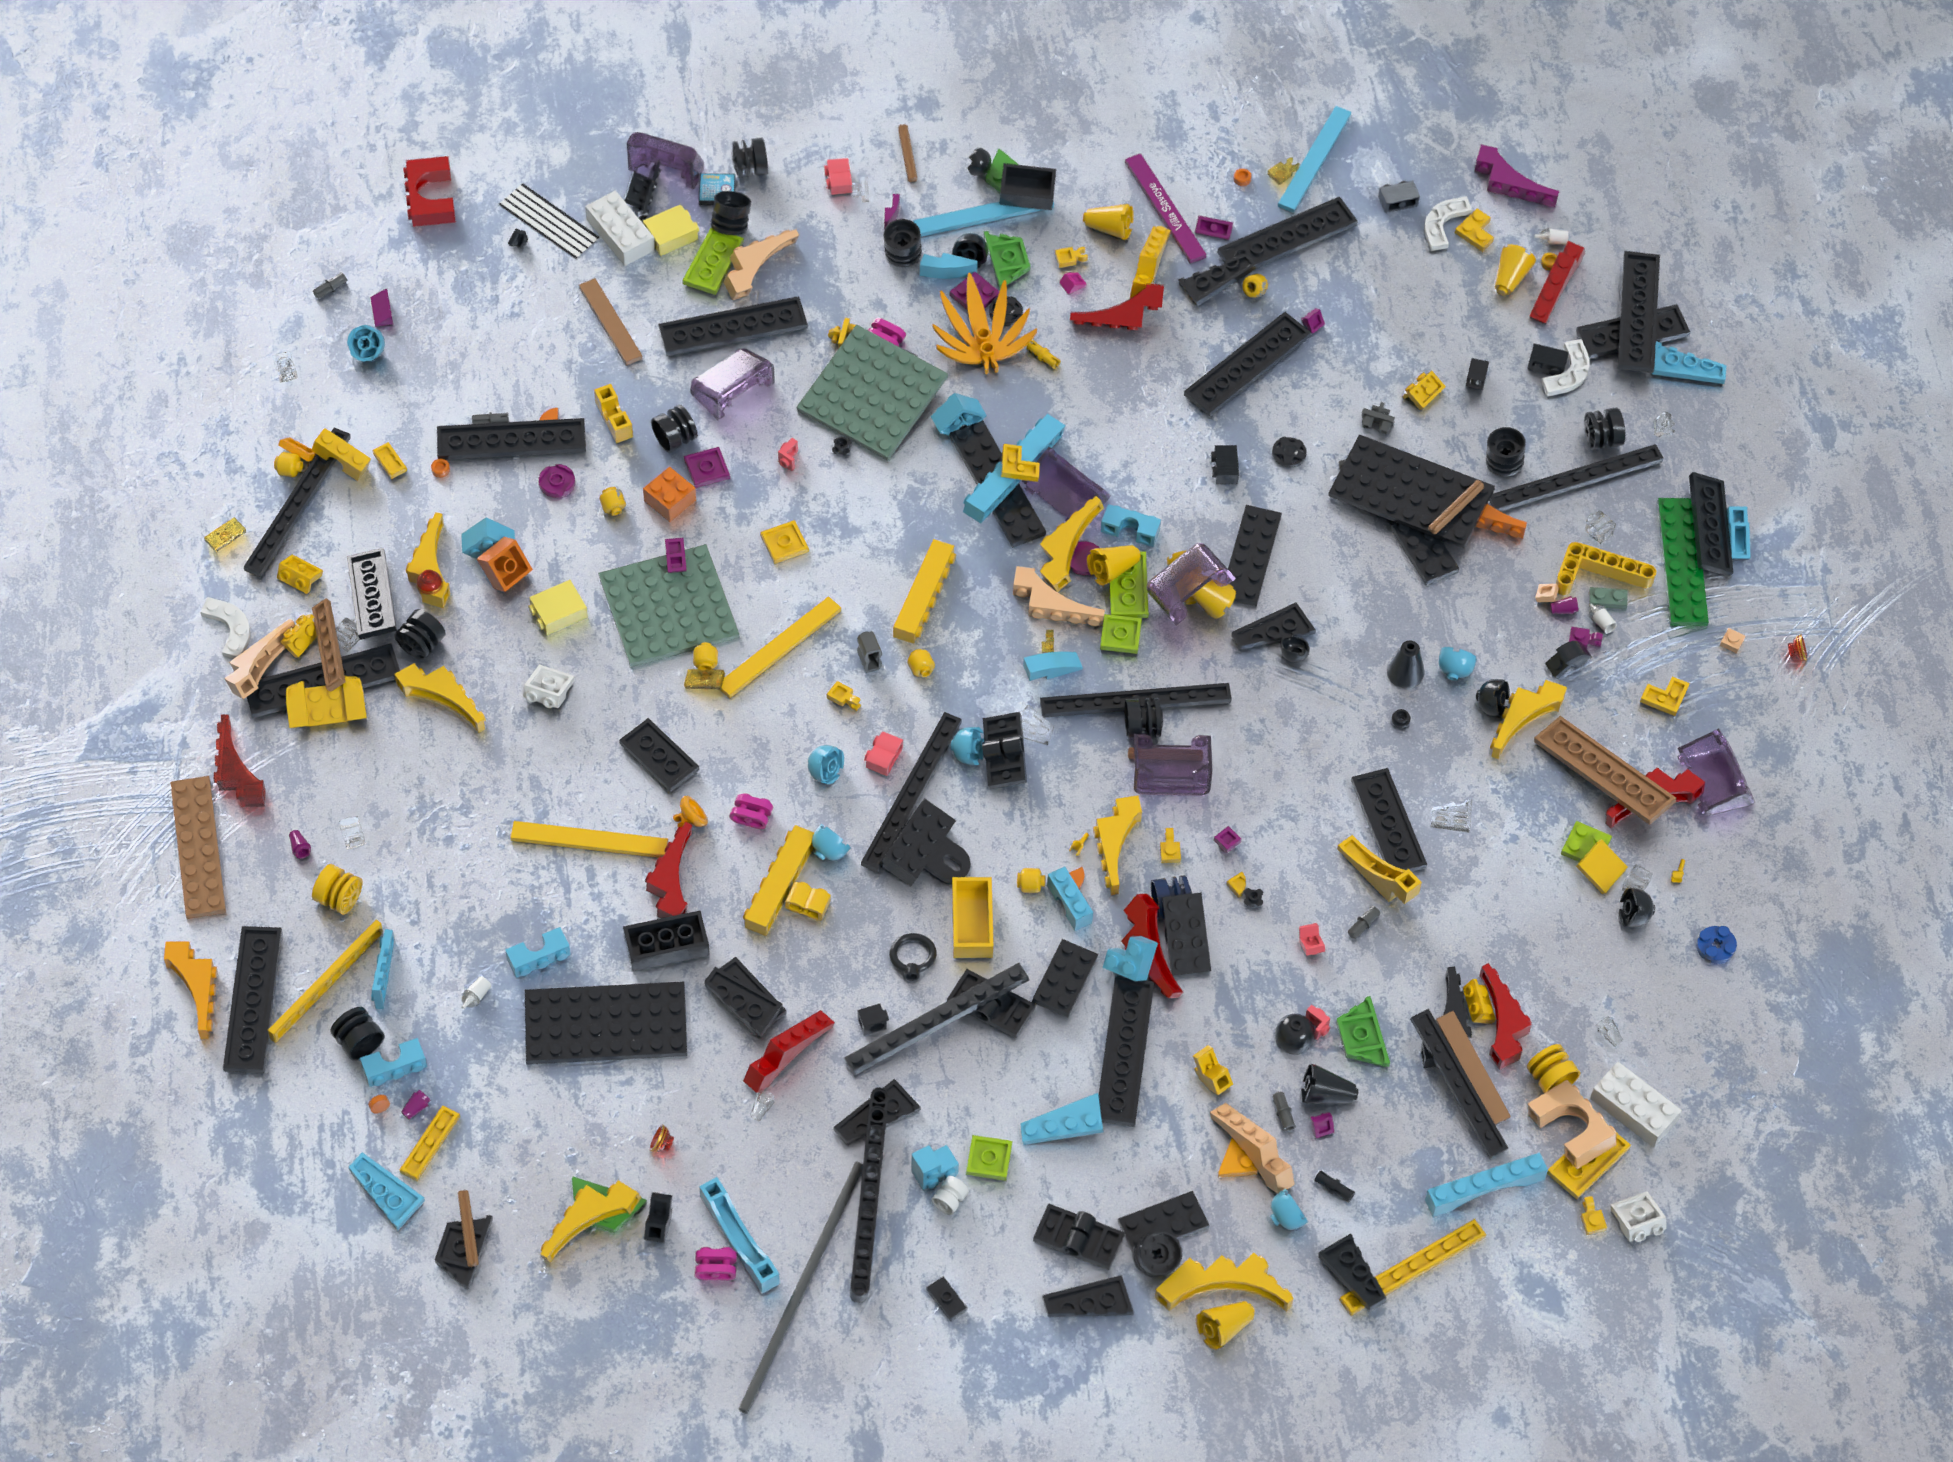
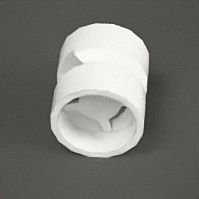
M948 1176L942 1183L941 1189L934 1194L931 1201L940 1211L952 1215L957 1210L959 1202H962L969 1193V1189L958 1178Z

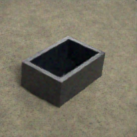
M1004 163L999 205L1052 210L1056 169Z

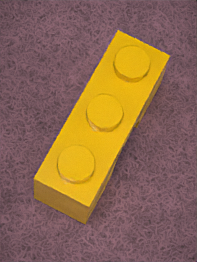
M608 384L594 389L595 403L615 442L619 443L633 438L632 423L626 412L621 411L618 396L613 386Z
M326 428L315 439L311 451L326 461L329 457L337 459L343 466L342 471L356 481L364 474L371 461L370 457Z

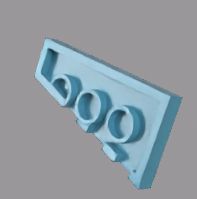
M1656 341L1655 367L1652 374L1719 384L1725 383L1727 365L1706 358L1699 359L1695 357V354L1689 352L1685 354L1677 351V348L1661 346L1662 343Z
M385 929L384 936L380 937L381 950L380 954L377 955V968L374 974L371 1001H374L376 1009H384L395 941L393 930Z
M1098 1093L1020 1123L1023 1145L1103 1133Z
M363 1152L349 1166L350 1172L397 1230L404 1225L425 1201L422 1195Z

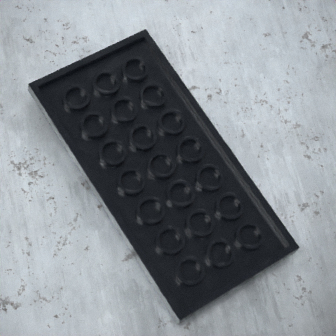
M1359 434L1328 492V496L1465 549L1495 490V486L1481 481L1484 484V489L1437 534H1433L1429 531V525L1479 479Z
M685 982L525 990L526 1065L687 1056Z

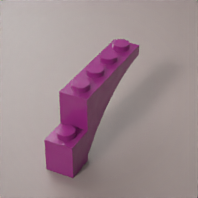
M1481 144L1474 171L1490 175L1487 191L1556 207L1559 195L1558 190L1545 187L1526 178L1504 160L1499 154L1498 148Z

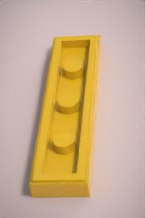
M442 1105L399 1169L400 1173L418 1181L459 1120L460 1114Z

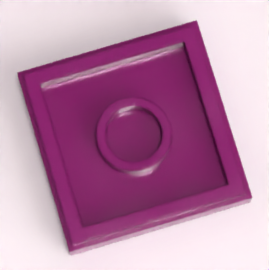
M719 447L684 456L685 464L695 488L730 479L728 468Z

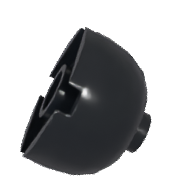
M967 233L957 239L952 249V255L978 261V269L987 260L988 246L986 241L978 234Z
M1490 679L1481 686L1480 690H1477L1476 701H1478L1481 710L1485 714L1496 717L1503 716L1505 708H1508V706L1504 705L1505 700H1509L1510 697L1509 684L1503 679Z
M1627 888L1623 892L1620 902L1623 903V909H1619L1622 925L1632 928L1646 925L1655 913V905L1650 895L1637 888Z
M1301 1014L1284 1016L1278 1022L1275 1029L1277 1046L1280 1049L1283 1048L1289 1054L1299 1055L1305 1053L1314 1042V1026L1307 1017Z

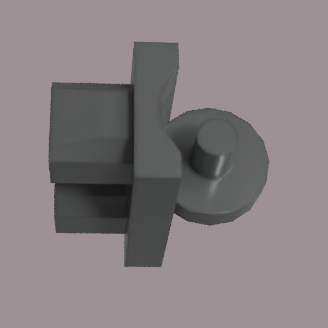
M1381 402L1380 406L1373 405L1371 410L1363 408L1362 427L1371 429L1373 422L1380 423L1378 431L1388 434L1390 428L1394 427L1395 417L1389 415L1390 410L1384 408L1385 403Z

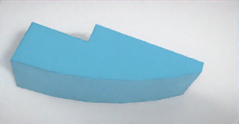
M943 253L941 258L924 254L920 263V276L939 279L967 277L968 273H977L978 261Z
M1729 506L1727 508L1732 559H1750V526L1747 507Z
M1049 652L1024 657L1023 667L1029 681L1045 676L1048 680L1083 669L1076 652Z

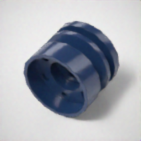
M1186 875L1179 876L1178 880L1176 876L1171 877V886L1168 885L1165 878L1151 880V897L1160 907L1157 910V920L1164 919L1162 897L1192 893Z

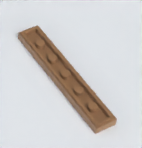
M596 278L579 284V289L625 365L627 366L642 360L641 352Z
M326 598L313 606L312 612L326 689L331 692L345 683V676L331 601Z
M1454 1011L1437 1018L1438 1026L1495 1125L1509 1119L1511 1116Z

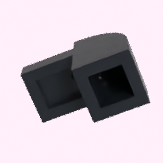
M1471 358L1466 387L1483 390L1489 361Z
M1574 640L1556 649L1557 653L1545 662V665L1553 676L1558 679L1571 667L1579 669L1592 656L1583 643Z
M652 1192L649 1215L645 1223L644 1240L665 1242L671 1222L673 1195Z

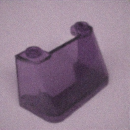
M642 132L631 134L626 143L628 170L637 172L639 167L645 166V168H649L651 162L656 163L658 160L661 161L660 165L681 170V178L686 179V187L695 189L700 179V173L704 171V160L694 148Z
M740 348L704 374L695 377L691 381L690 393L717 420H720L725 416L723 411L726 406L729 408L732 406L733 399L756 384L761 387L764 383L769 387L775 383L774 365L762 356L746 348Z
M1050 447L1046 449L1036 462L1040 463L1038 482L1022 480L1026 485L1024 487L1025 490L1032 495L1034 493L1038 494L1066 516L1065 521L1070 519V516L1075 511L1083 508L1088 500L1097 496L1104 505L1111 497L1101 486L1085 476Z
M1197 543L1147 583L1146 588L1148 594L1162 612L1177 626L1187 616V609L1183 604L1184 601L1211 580L1222 587L1228 585L1236 578L1204 543Z
M1719 728L1677 748L1680 753L1677 756L1682 766L1685 765L1688 770L1705 781L1704 793L1700 796L1701 803L1698 804L1702 814L1706 813L1708 816L1748 807L1756 803L1731 745Z
M1134 734L1133 789L1136 793L1142 795L1202 796L1210 792L1213 771L1211 736L1198 735L1192 739L1191 745H1153V740L1150 736Z

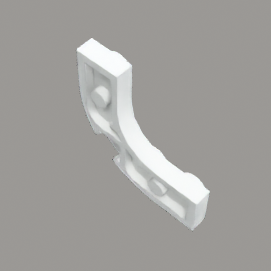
M1467 196L1438 203L1426 217L1424 232L1431 251L1448 248L1449 243L1443 230V225L1447 220L1472 213Z
M1582 339L1564 343L1565 351H1569L1568 359L1570 361V368L1566 372L1542 378L1541 383L1547 397L1572 391L1579 387L1586 379L1590 361Z
M207 597L201 610V616L223 622L230 628L229 638L222 654L224 657L234 659L243 653L249 644L250 627L245 614L235 605Z

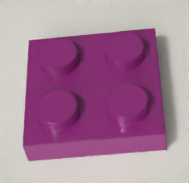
M973 272L971 275L985 309L998 297L1000 291L978 273ZM967 278L950 291V296L965 309H967Z

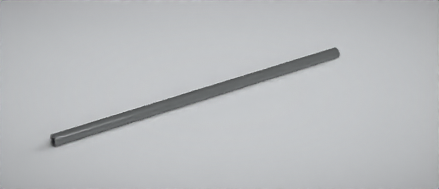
M855 1162L742 1399L738 1408L742 1413H748L863 1169V1164L860 1162Z

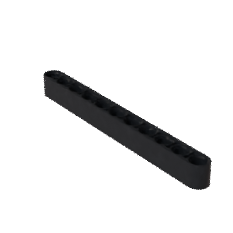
M881 1087L872 1090L869 1101L850 1285V1298L856 1303H862L867 1299L870 1286L889 1098L887 1090ZM880 1097L884 1101L877 1102L874 1100V1098ZM880 1116L882 1120L876 1121L872 1117ZM878 1135L880 1138L874 1140L870 1136ZM874 1153L878 1157L873 1159L870 1158L868 1155ZM872 1172L876 1174V1177L871 1178L866 1174ZM870 1191L874 1193V1196L868 1197L864 1193ZM868 1210L872 1212V1215L866 1216L862 1212ZM868 1230L870 1234L863 1235L860 1231ZM866 1249L869 1253L863 1255L859 1253V1250ZM862 1268L866 1270V1273L859 1274L856 1270ZM862 1288L865 1292L859 1294L855 1292V1289Z

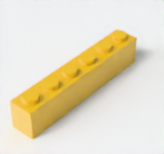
M933 539L893 626L894 638L914 644L917 637H921L923 632L922 626L928 622L930 616L929 610L934 608L937 600L936 595L942 591L943 579H947L950 572L949 566L955 562L954 545Z
M797 825L793 827L792 831H788L784 846H780L778 849L776 861H772L769 866L768 876L763 877L760 883L761 889L758 893L754 894L750 909L747 908L744 912L745 928L767 936L787 899L793 883L796 882L814 848L812 846L814 832Z

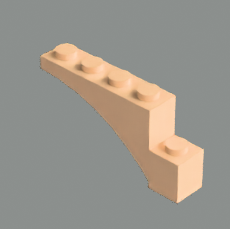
M796 229L792 231L785 230L775 237L771 235L763 241H754L749 246H739L733 250L730 260L735 270L730 271L724 280V284L733 301L749 295L753 288L751 285L752 280L766 260L776 252L796 242L799 237Z
M1016 566L1013 595L1030 597L1028 616L1037 619L1046 618L1054 621H1068L1074 624L1083 623L1091 626H1103L1104 609L1089 607L1070 600L1048 586L1035 573L1034 568Z
M288 619L229 662L234 672L227 676L225 681L234 695L244 699L258 689L257 685L268 666L285 649V646L280 641L285 637L284 633L295 626L293 620Z
M1227 1103L1220 1105L1210 1112L1211 1119L1229 1133L1248 1155L1265 1180L1266 1186L1278 1194L1285 1188L1289 1189L1295 1185L1292 1166L1279 1158L1275 1137Z

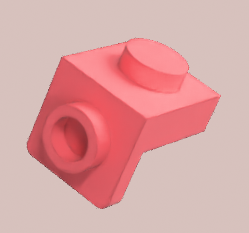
M791 438L788 442L783 443L778 451V462L782 467L788 468L791 471L795 469V459L793 456L798 452L797 440Z
M1313 923L1300 926L1299 943L1306 956L1325 952V944L1319 935L1318 924Z
M1311 1004L1306 1010L1305 1017L1317 1027L1314 1039L1318 1040L1321 1035L1324 1037L1329 1032L1330 1017L1322 1009L1316 1008Z

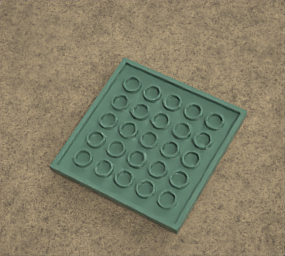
M856 324L796 408L797 411L889 460L948 378V373Z
M706 544L685 550L687 572L668 573L666 555L598 573L630 668L693 651L695 647L704 642L715 645L740 638Z

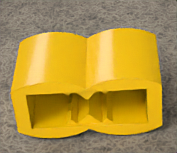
M794 882L785 901V908L822 921L830 904L831 895L825 889L811 888L805 882Z

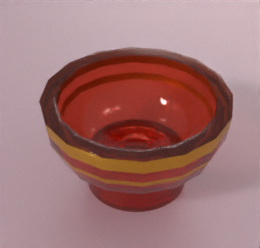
M430 569L423 571L416 580V588L424 595L437 594L443 587V579L440 574Z
M1802 634L1794 637L1793 642L1788 643L1790 657L1807 661V651Z
M661 1124L651 1141L649 1151L660 1152L665 1150L668 1152L671 1148L674 1137L670 1135V1131L665 1125Z

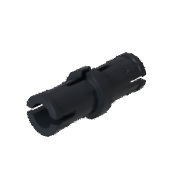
M1322 1170L1318 1172L1314 1179L1315 1182L1328 1189L1329 1193L1338 1195L1348 1203L1355 1195V1191L1340 1183L1339 1179L1335 1180Z

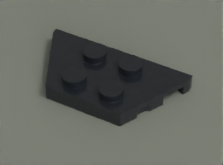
M486 1215V1218L473 1220L478 1262L493 1220L492 1215ZM448 1222L434 1260L439 1267L469 1290L477 1266L469 1267L467 1264L462 1222Z

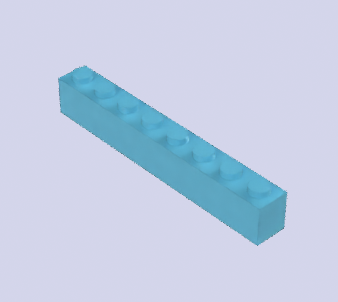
M1049 414L1043 419L1040 418L1036 422L1034 429H1029L1025 438L1019 440L1016 444L1022 446L1021 460L1038 463L1063 436L1065 425ZM1001 461L997 463L992 473L989 472L986 475L982 484L979 483L975 487L973 494H968L964 499L963 504L965 506L963 512L979 523H982L1021 481L1020 479L1001 477Z

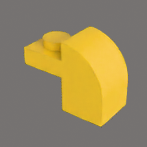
M1207 1045L1193 1055L1197 1066L1194 1070L1198 1078L1210 1091L1219 1095L1233 1085L1228 1069L1218 1063L1211 1046Z

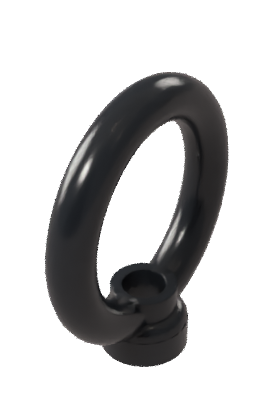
M909 933L898 937L892 943L889 956L892 964L898 970L904 972L906 980L915 981L919 979L921 972L926 971L933 965L936 960L937 951L934 943L927 936ZM908 941H918L928 948L929 956L920 965L915 963L905 965L898 959L897 951L899 947Z

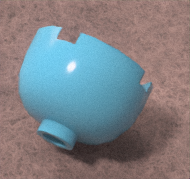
M361 325L350 332L347 346H349L350 354L355 359L363 362L373 361L384 351L385 340L381 331L376 327Z
M1443 647L1439 654L1438 664L1440 670L1447 675L1448 679L1457 681L1458 678H1465L1473 672L1477 659L1474 654L1460 649L1458 652L1453 651V647Z
M980 727L963 728L957 732L951 741V750L956 759L963 764L979 765L978 760H983L982 742H984V738H981L980 733H983Z
M822 745L814 749L808 757V770L815 780L828 785L834 783L840 775L837 773L840 768L843 769L844 767L843 751L831 745Z
M820 824L813 834L812 846L816 850L814 854L823 861L825 858L830 861L841 859L851 847L848 844H843V839L828 827L824 828L823 824Z
M1286 1188L1273 1198L1271 1202L1273 1214L1270 1217L1276 1226L1281 1224L1285 1229L1294 1230L1308 1223V1220Z

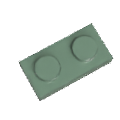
M1590 587L1589 605L1592 603L1595 607L1627 609L1628 590Z

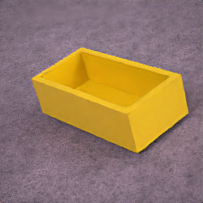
M952 877L953 958H993L992 877Z

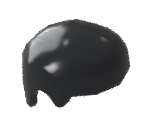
M983 148L975 149L969 156L972 163L968 166V171L973 176H980L990 170L992 161L988 151Z
M1293 635L1288 640L1284 637L1280 643L1282 655L1289 662L1302 661L1309 655V644L1303 638Z

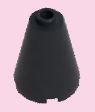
M1411 640L1402 643L1387 666V677L1390 682L1401 686L1400 688L1408 689L1418 686L1425 674L1420 647L1415 641Z
M1309 1064L1302 1081L1305 1082L1304 1089L1301 1088V1102L1306 1104H1351L1353 1100H1357L1359 1089L1356 1088V1084L1316 1064Z

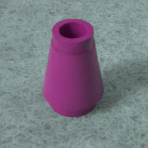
M1572 596L1550 603L1552 614H1574V612H1579L1576 597L1572 598Z
M299 830L291 831L289 838L292 854L299 859L306 858L311 853V845Z
M418 1090L412 1094L401 1113L410 1120L428 1107V1103L431 1100L421 1090Z

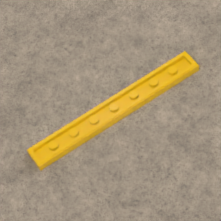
M828 596L719 681L717 688L729 699L839 614L841 607Z
M520 821L513 822L510 837L511 841L655 858L664 856V851L668 844V838Z
M376 919L268 1029L269 1037L273 1042H278L383 934L381 922Z
M1473 1219L1375 1276L1385 1296L1486 1238L1487 1234L1478 1222ZM1351 1292L1344 1294L1339 1299L1350 1316L1365 1308Z

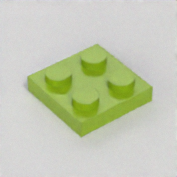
M1104 614L1100 650L1138 654L1142 618Z
M1576 821L1561 851V855L1580 862L1599 840L1602 839L1609 845L1612 836Z
M972 1135L966 1175L1006 1181L1013 1141Z

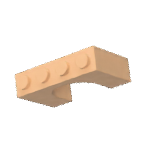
M1568 1080L1528 1103V1115L1539 1128L1565 1115L1577 1116L1588 1125L1586 1130L1564 1144V1156L1576 1169L1616 1146L1617 1133L1611 1125L1608 1126L1602 1114L1596 1112L1592 1108L1590 1101L1587 1098L1584 1099L1580 1095L1578 1088L1575 1085H1571Z

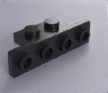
M658 160L652 166L649 177L633 171L625 193L624 201L639 209L637 217L640 221L642 219L645 220L648 216L649 210L647 208L653 200L651 194L657 186L655 181L661 173L659 168L661 161Z

